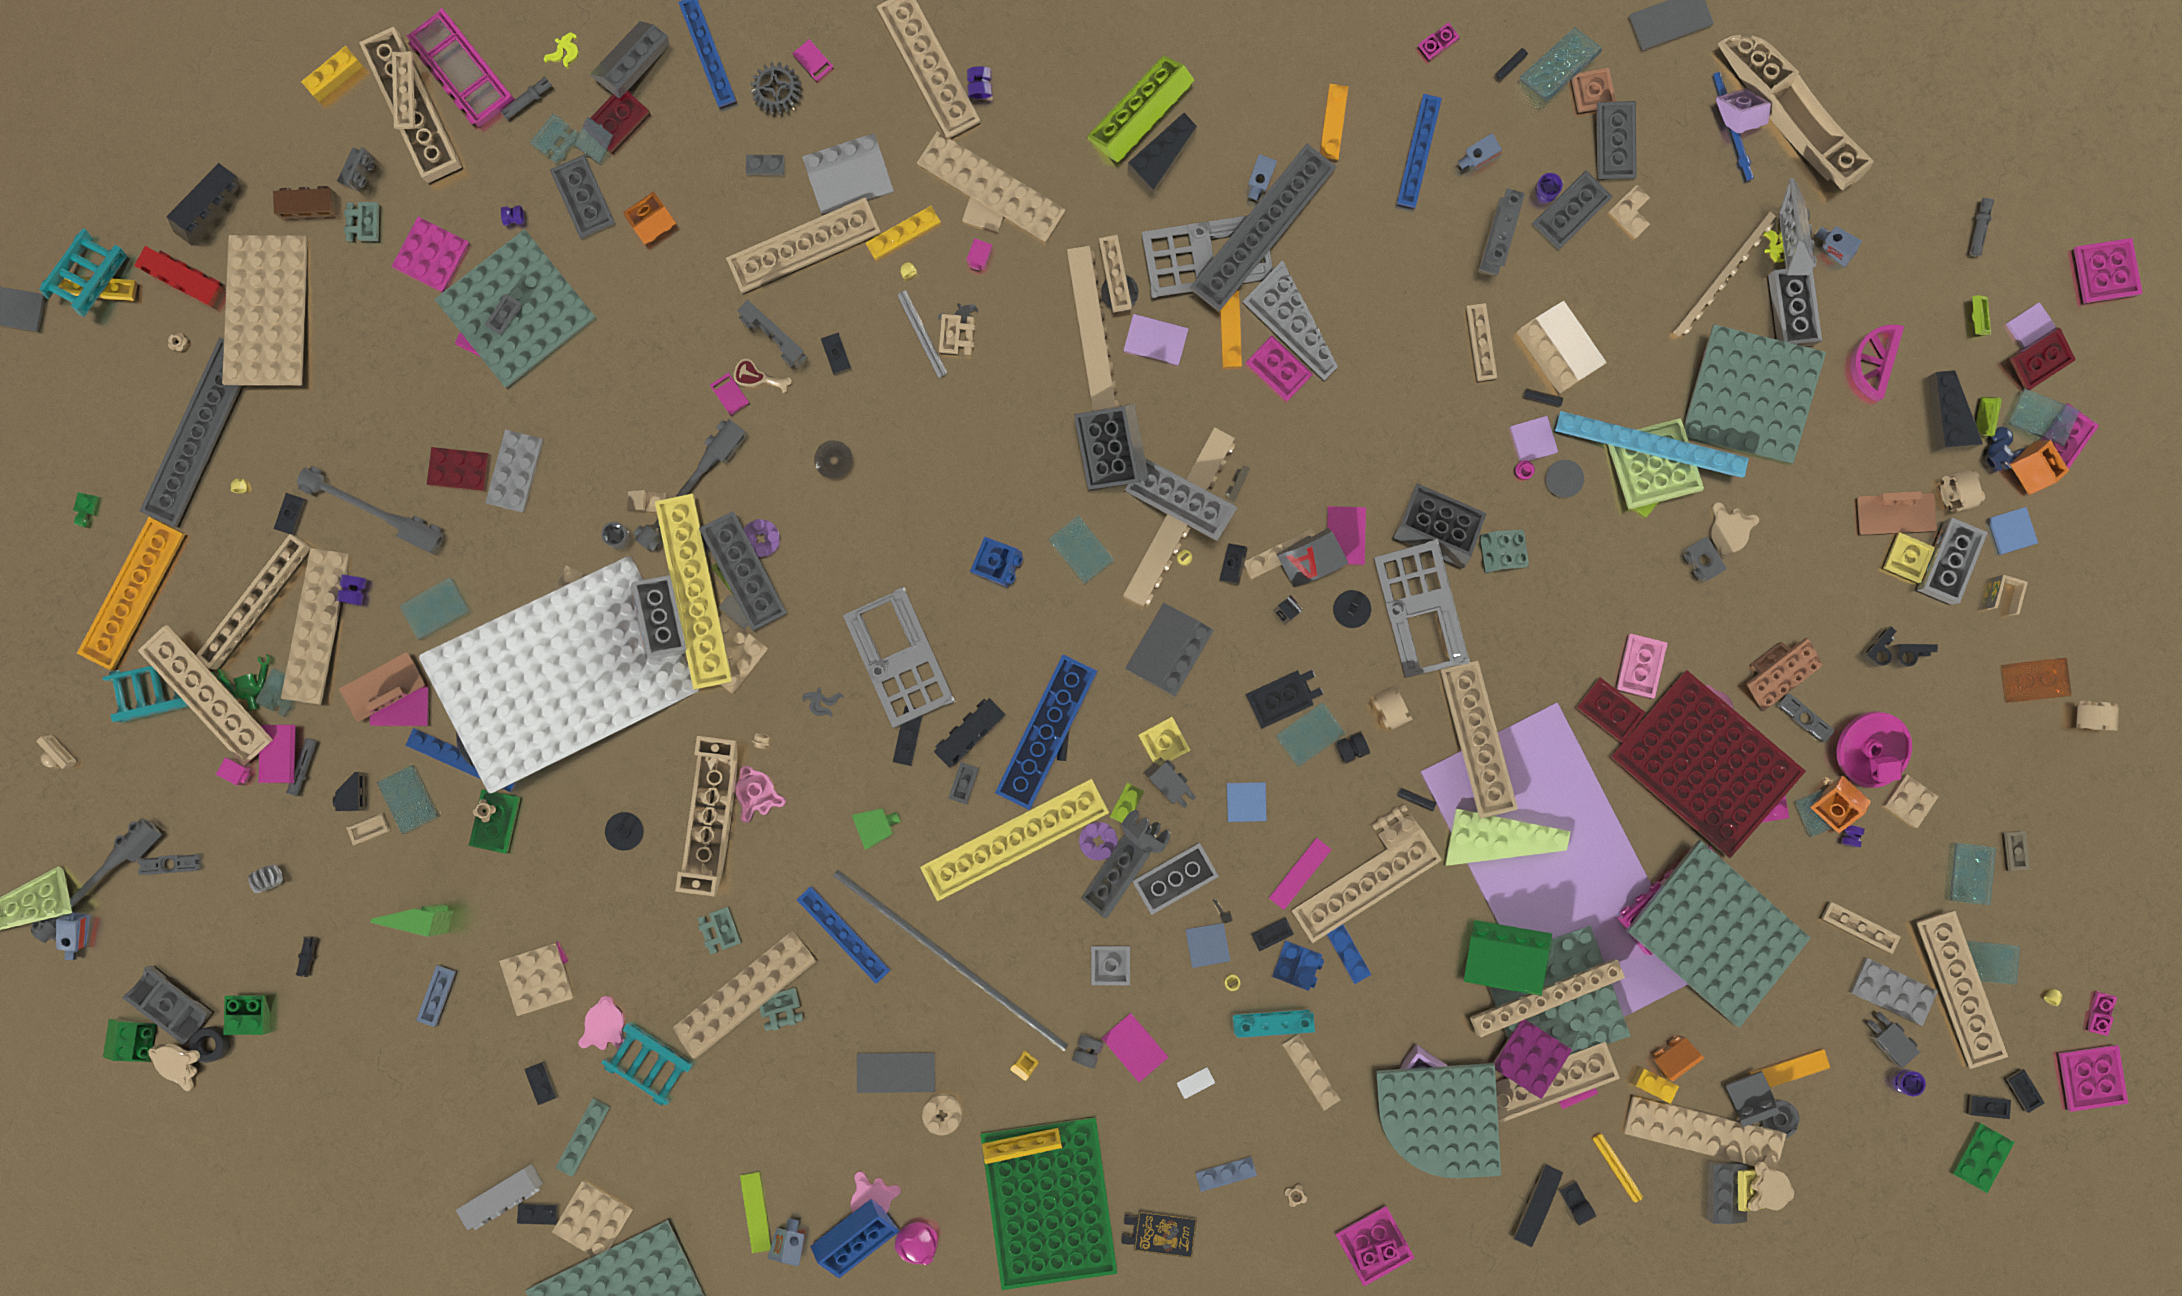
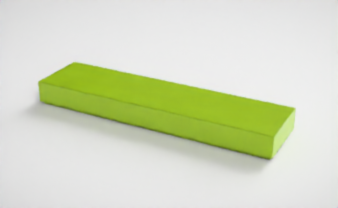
M760 1172L740 1175L752 1253L769 1251L771 1248V1238Z

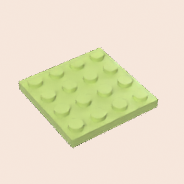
M1681 418L1636 429L1689 443ZM1608 444L1628 509L1703 491L1704 489L1697 466Z

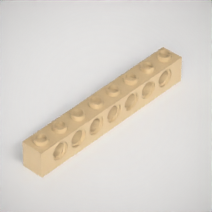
M288 535L196 654V657L209 669L218 670L310 551L311 547L297 536Z
M1610 959L1545 986L1542 996L1528 993L1474 1015L1470 1019L1477 1036L1483 1037L1624 979L1625 976L1618 960Z

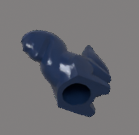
M1998 427L1996 429L1995 435L1992 436L1994 442L1989 446L1988 454L1985 457V462L1993 473L2002 471V465L2006 469L2012 468L2010 463L2025 451L2024 448L2013 452L2008 446L2013 442L2014 436L2012 431L2006 427Z

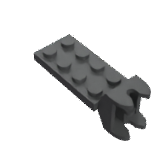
M1137 810L1131 811L1121 823L1125 835H1123L1110 857L1081 897L1083 901L1106 919L1150 856L1149 853L1162 852L1171 836L1170 831L1165 830L1157 837L1161 824L1155 822L1150 826L1149 819L1146 817L1140 820L1138 824H1135L1139 817V811Z

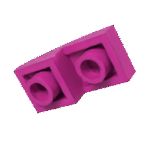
M1448 22L1434 34L1429 35L1418 46L1430 60L1460 39V36Z
M2096 991L2090 1011L2088 1031L2108 1036L2114 1019L2111 1015L2117 1000L2115 995Z
M1395 1239L1354 1251L1360 1270L1400 1259Z

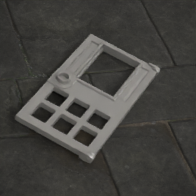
M1247 216L1142 232L1152 298L1192 291L1189 288L1193 283L1181 284L1179 272L1195 270L1197 279L1214 258L1210 239L1232 236ZM1189 234L1191 246L1174 248L1172 236ZM1167 237L1169 249L1154 252L1151 239ZM1270 251L1264 256L1265 262L1259 263L1243 283L1264 280L1274 269L1272 267ZM1192 252L1194 264L1177 265L1176 254ZM1170 255L1172 267L1157 270L1154 257ZM1174 273L1176 285L1160 288L1157 275Z
M1438 539L1374 557L1405 677L1470 663ZM1432 550L1435 567L1424 570L1420 553ZM1414 555L1418 572L1406 574L1402 558ZM1397 560L1400 576L1389 579L1385 562ZM1437 572L1441 588L1429 591L1426 574ZM1419 576L1424 593L1412 596L1408 579ZM1402 581L1406 598L1394 600L1391 584ZM1437 610L1450 661L1420 668L1407 618Z
M901 587L887 596L843 615L893 728L943 705L955 702L954 696H952L906 594L905 587ZM891 601L910 643V647L881 660L861 614ZM929 662L935 676L922 682L916 667ZM911 669L917 685L905 689L899 674ZM894 677L900 692L888 697L882 682ZM938 682L943 697L931 702L925 687ZM920 689L926 704L914 709L908 694ZM903 697L909 712L897 717L891 702Z

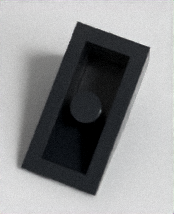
M354 772L335 792L332 801L335 811H364V772Z

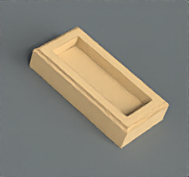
M384 813L346 827L353 845L391 831Z

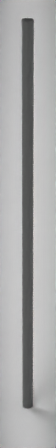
M839 870L834 873L833 876L1061 1050L1064 1051L1067 1048L1068 1044Z

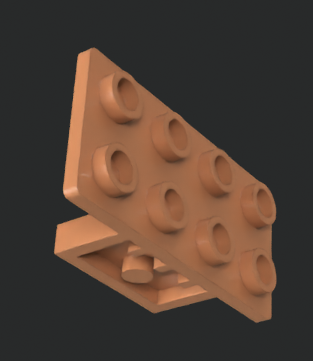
M1921 491L1882 493L1878 496H1860L1857 498L1859 532L1861 535L1937 530L1934 493H1921Z
M1804 638L1792 649L1780 642L1751 664L1753 670L1759 674L1750 680L1747 686L1760 709L1765 711L1821 668L1823 664L1808 638Z
M405 652L341 687L339 690L355 720L360 722L424 687L425 683L409 653Z

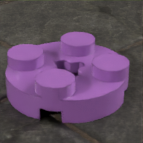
M756 519L744 528V532L758 558L768 557L776 552L780 545V536L774 524L767 520ZM758 534H759V535H762V534L765 535V536H764V539H765L766 541H765L764 543L759 542V544H758V543L756 542V541H757L756 536H757Z
M1094 822L1082 830L1079 844L1082 852L1088 858L1103 860L1110 857L1118 844V839L1110 825L1103 822ZM1098 835L1102 836L1101 840H1104V844L1096 847L1093 838H1097Z

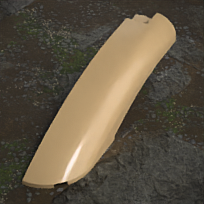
M1741 35L1728 37L1718 43L1746 88L1771 103L1769 118L1827 181L1831 179L1841 190H1844L1853 182L1856 183L1871 168L1874 161L1832 119L1802 80L1799 71L1770 43L1756 36L1741 37Z

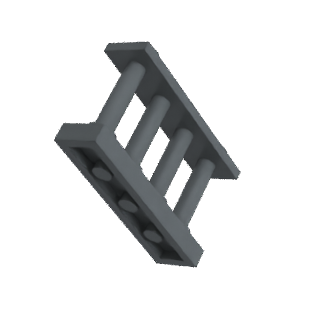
M1506 188L1504 198L1500 197L1479 271L1497 276L1500 266H1505L1525 193Z

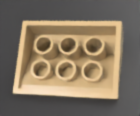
M1565 301L1539 315L1516 332L1559 395L1607 363Z

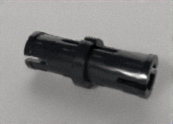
M304 936L301 953L298 954L299 963L296 975L308 977L311 960H314L313 951L316 938Z

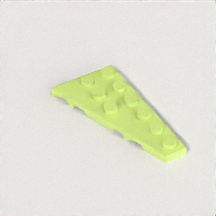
M1455 809L1445 866L1566 851L1570 831L1496 816L1479 819V815L1476 812Z
M58 866L1 896L0 930L72 913L64 869Z

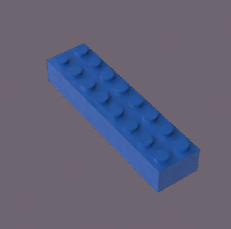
M1062 654L996 789V794L1028 810L1031 809L1097 674V670Z

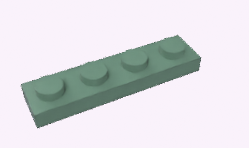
M592 1098L555 1167L556 1169L571 1177L575 1175L610 1106Z

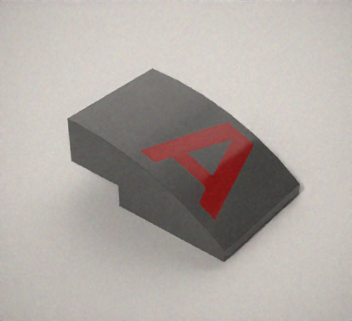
M1329 528L1312 537L1309 535L1276 554L1293 587L1321 578L1348 564L1338 541Z

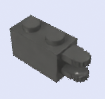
M1160 757L1144 773L1173 804L1178 801L1185 808L1187 804L1180 797L1187 793L1188 797L1194 800L1196 796L1189 790L1190 788L1186 784L1188 780L1180 772L1177 775L1174 771L1176 767L1169 759L1164 761Z
M1879 1011L1876 1016L1884 1025L1879 1028L1870 1019L1867 1024L1875 1032L1871 1037L1897 1066L1903 1068L1920 1053L1916 1048L1918 1045L1912 1038H1907L1903 1032L1905 1030L1897 1022H1890Z

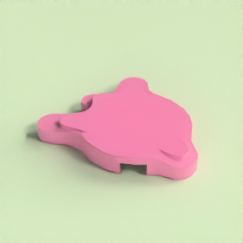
M743 766L740 769V777L735 788V794L742 807L740 816L742 822H750L755 810H759L760 814L766 815L772 806L782 807L785 805V798L776 793L771 779L766 774L755 771L750 766Z
M602 997L598 1004L588 1011L585 1017V1033L578 1042L581 1048L595 1045L599 1049L604 1050L607 1048L608 1042H612L619 1049L624 1041V1017L613 1003L611 997Z
M857 1172L854 1177L856 1191L852 1196L851 1211L852 1213L855 1212L864 1203L872 1199L887 1213L890 1202L901 1193V1188L898 1185L887 1186L881 1178H877L873 1184H870L864 1172Z

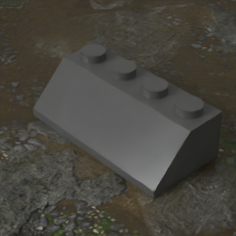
M639 21L590 73V76L620 99L669 46L668 36L654 24Z

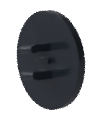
M1348 590L1336 598L1333 605V614L1342 626L1357 628L1368 621L1371 615V603L1362 592Z
M617 813L608 820L605 826L606 840L617 850H631L643 838L644 829L642 822L632 813Z

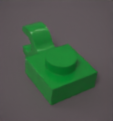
M77 492L73 511L78 512L74 519L75 525L86 527L88 516H95L98 496Z

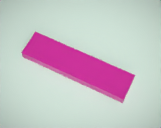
M1315 838L1269 896V899L1284 910L1332 849L1318 838Z

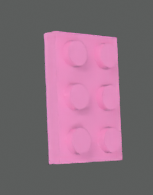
M1629 634L1616 690L1655 699L1667 642Z

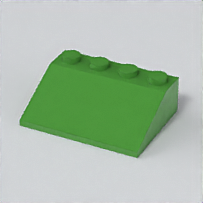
M443 904L422 905V908L372 918L370 923L429 937L448 933L453 911L448 910V906Z

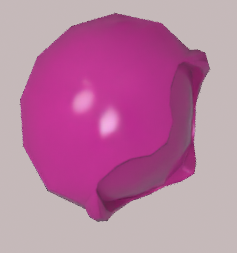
M912 1222L898 1232L895 1239L896 1253L906 1262L924 1264L926 1266L933 1261L937 1249V1234L929 1224Z

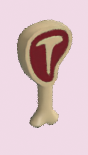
M744 358L740 360L734 371L735 382L744 387H756L763 383H769L779 386L782 392L785 393L787 392V386L792 383L789 377L779 379L761 372L750 359Z

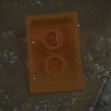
M2067 658L2002 665L2006 703L2072 696Z

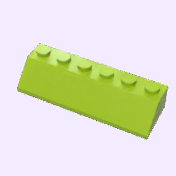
M1162 55L1087 135V138L1109 158L1119 162L1138 143L1139 139L1151 129L1153 124L1164 115L1168 108L1177 101L1183 92L1195 81L1183 64Z

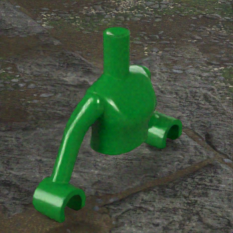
M266 654L267 661L265 663L261 656L258 657L261 667L257 684L253 673L234 678V686L224 677V672L218 669L219 676L217 680H220L236 699H246L250 711L257 709L254 697L263 688L267 665L272 662V657L269 654Z

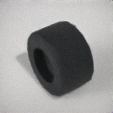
M206 1027L196 1031L189 1042V1050L198 1051L200 1058L197 1061L203 1063L221 1059L229 1048L228 1036L224 1035V1031L217 1027ZM207 1037H211L215 1041L216 1047L212 1052H207L203 1047V1041Z

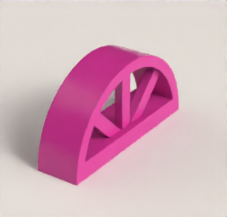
M1885 325L1876 328L1861 338L1852 352L1850 361L1852 378L1864 395L1877 402L1884 398L1904 326ZM1890 333L1885 348L1877 334ZM1870 338L1882 359L1862 353L1864 346ZM1861 360L1880 365V367L1863 375ZM1877 375L1873 388L1867 380Z

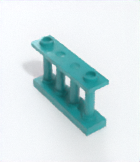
M84 228L75 236L70 247L47 279L43 280L39 288L48 299L55 293L72 302L71 307L82 317H85L127 258L126 253L117 245L108 250L92 242L91 235ZM86 247L106 257L101 265H96L80 256ZM75 262L95 272L90 280L87 281L69 272ZM64 278L84 287L78 296L58 287Z
M152 666L122 673L121 670L111 671L109 676L102 677L103 681L113 682L118 710L117 713L110 714L112 722L120 723L188 707L175 691L174 700L167 701L164 699L159 673ZM146 673L151 674L156 698L155 704L149 706L145 703L139 676ZM132 678L137 701L136 709L129 710V708H126L120 679Z
M1310 1009L1236 1014L1233 1015L1234 1035L1237 1038L1313 1033L1315 1032L1314 1013H1310Z
M629 1022L623 1028V1031L626 1032V1038L611 1061L606 1058L601 1064L605 1066L604 1069L609 1073H617L654 1097L652 1100L661 1106L663 1104L668 1105L671 1100L666 1096L681 1072L691 1071L694 1063ZM637 1039L643 1043L641 1045L642 1049L626 1071L619 1067L618 1063L632 1041ZM654 1050L658 1053L659 1058L645 1080L641 1081L633 1075L648 1052ZM669 1060L675 1064V1069L661 1091L658 1092L650 1087L664 1063Z

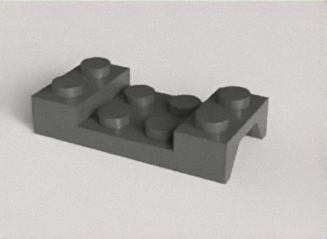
M748 299L737 310L740 314L739 319L748 329L752 327L754 330H757L760 327L767 336L770 334L773 336L772 339L780 347L779 350L782 353L783 361L790 367L794 365L798 369L808 358L793 340Z
M146 966L143 976L122 998L182 1045L188 1044L192 1035L202 1027L212 1012L198 1001L192 1000L166 980L167 977L153 966Z

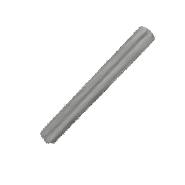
M907 291L898 293V298L937 376L942 377L946 375L947 371Z

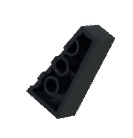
M1185 113L1180 115L1128 162V169L1152 195L1155 194L1161 182H1163L1180 154L1196 133L1197 125Z
M218 163L166 216L173 232L192 246L229 197L237 191L240 185L237 176Z
M1956 370L1935 372L1930 375L1929 381L1937 450L1974 448L1982 445V439Z
M984 698L976 706L978 709L973 714L971 712L963 718L964 723L959 727L956 725L949 732L950 736L946 740L942 739L935 746L936 749L933 752L949 768L952 769L1006 716L990 698L988 700Z

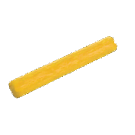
M1603 1134L1595 1135L1593 1140L1632 1200L1635 1203L1643 1199V1195Z

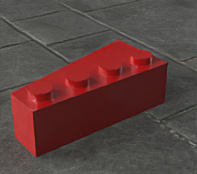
M144 246L134 264L135 267L194 299L215 308L225 288L219 285L220 281L211 276L207 279L203 277V272L195 268L192 270L186 268V263L178 259L176 261L169 259V254L161 250L158 253Z

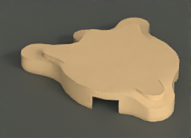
M1715 503L1712 506L1715 520L1711 526L1710 539L1712 538L1720 558L1725 559L1747 544L1750 530L1759 523V518L1757 515L1745 516L1738 508L1734 509L1731 514H1728L1722 503Z
M170 1043L165 1046H154L149 1050V1056L156 1070L163 1077L178 1083L185 1091H190L193 1088L194 1084L191 1077L197 1073V1069L191 1063L196 1062L200 1058L198 1051H186Z
M1757 1162L1755 1164L1756 1178L1751 1183V1187L1756 1190V1195L1748 1202V1208L1751 1211H1757L1763 1207L1770 1210L1782 1209L1794 1197V1190L1789 1179L1784 1173L1769 1169L1764 1162Z

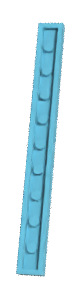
M1560 411L1555 429L1557 432L1741 478L1745 476L1749 460L1747 457Z

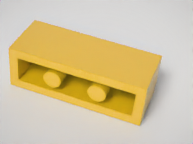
M344 46L301 82L313 97L320 102L364 66Z

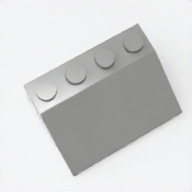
M875 133L802 156L822 215L833 212L862 198H866L868 201L894 192Z
M1790 178L1779 211L1787 275H1811L1813 267H1816V256H1813L1814 240H1811L1810 237L1812 225L1808 222L1810 210L1806 208V201L1795 179Z

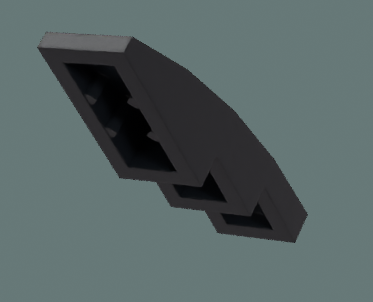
M1547 1164L1543 1166L1538 1182L1534 1185L1529 1202L1523 1210L1513 1238L1514 1240L1528 1247L1533 1246L1556 1194L1563 1172Z

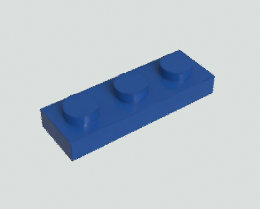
M1344 924L1327 934L1354 984L1372 975Z

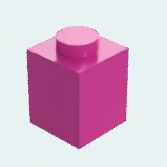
M974 238L966 259L967 263L970 264L969 267L975 270H980V268L985 270L993 250L992 244Z
M1892 756L1870 759V778L1878 782L1901 780L1903 767L1900 760Z
M225 757L216 775L234 785L242 786L243 783L245 784L249 780L251 768L246 765L243 766L242 763L232 758Z

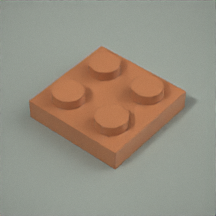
M1609 67L1571 75L1578 113L1596 110L1597 102H1616Z

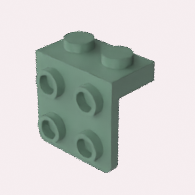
M1522 529L1494 531L1480 535L1485 573L1529 566L1525 533Z

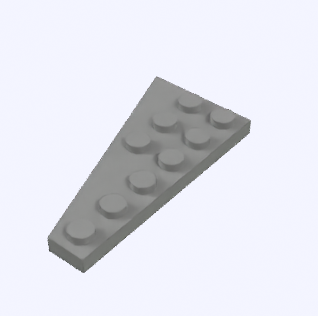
M1282 260L1243 300V303L1325 381L1338 366Z

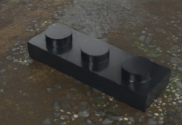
M907 706L904 707V712H903V714H906V713L909 712V709H908ZM923 715L900 725L893 757L894 763L912 766Z

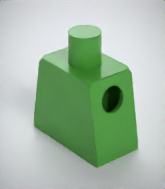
M883 808L852 815L865 850L892 835L891 826L901 822L897 811L886 815Z

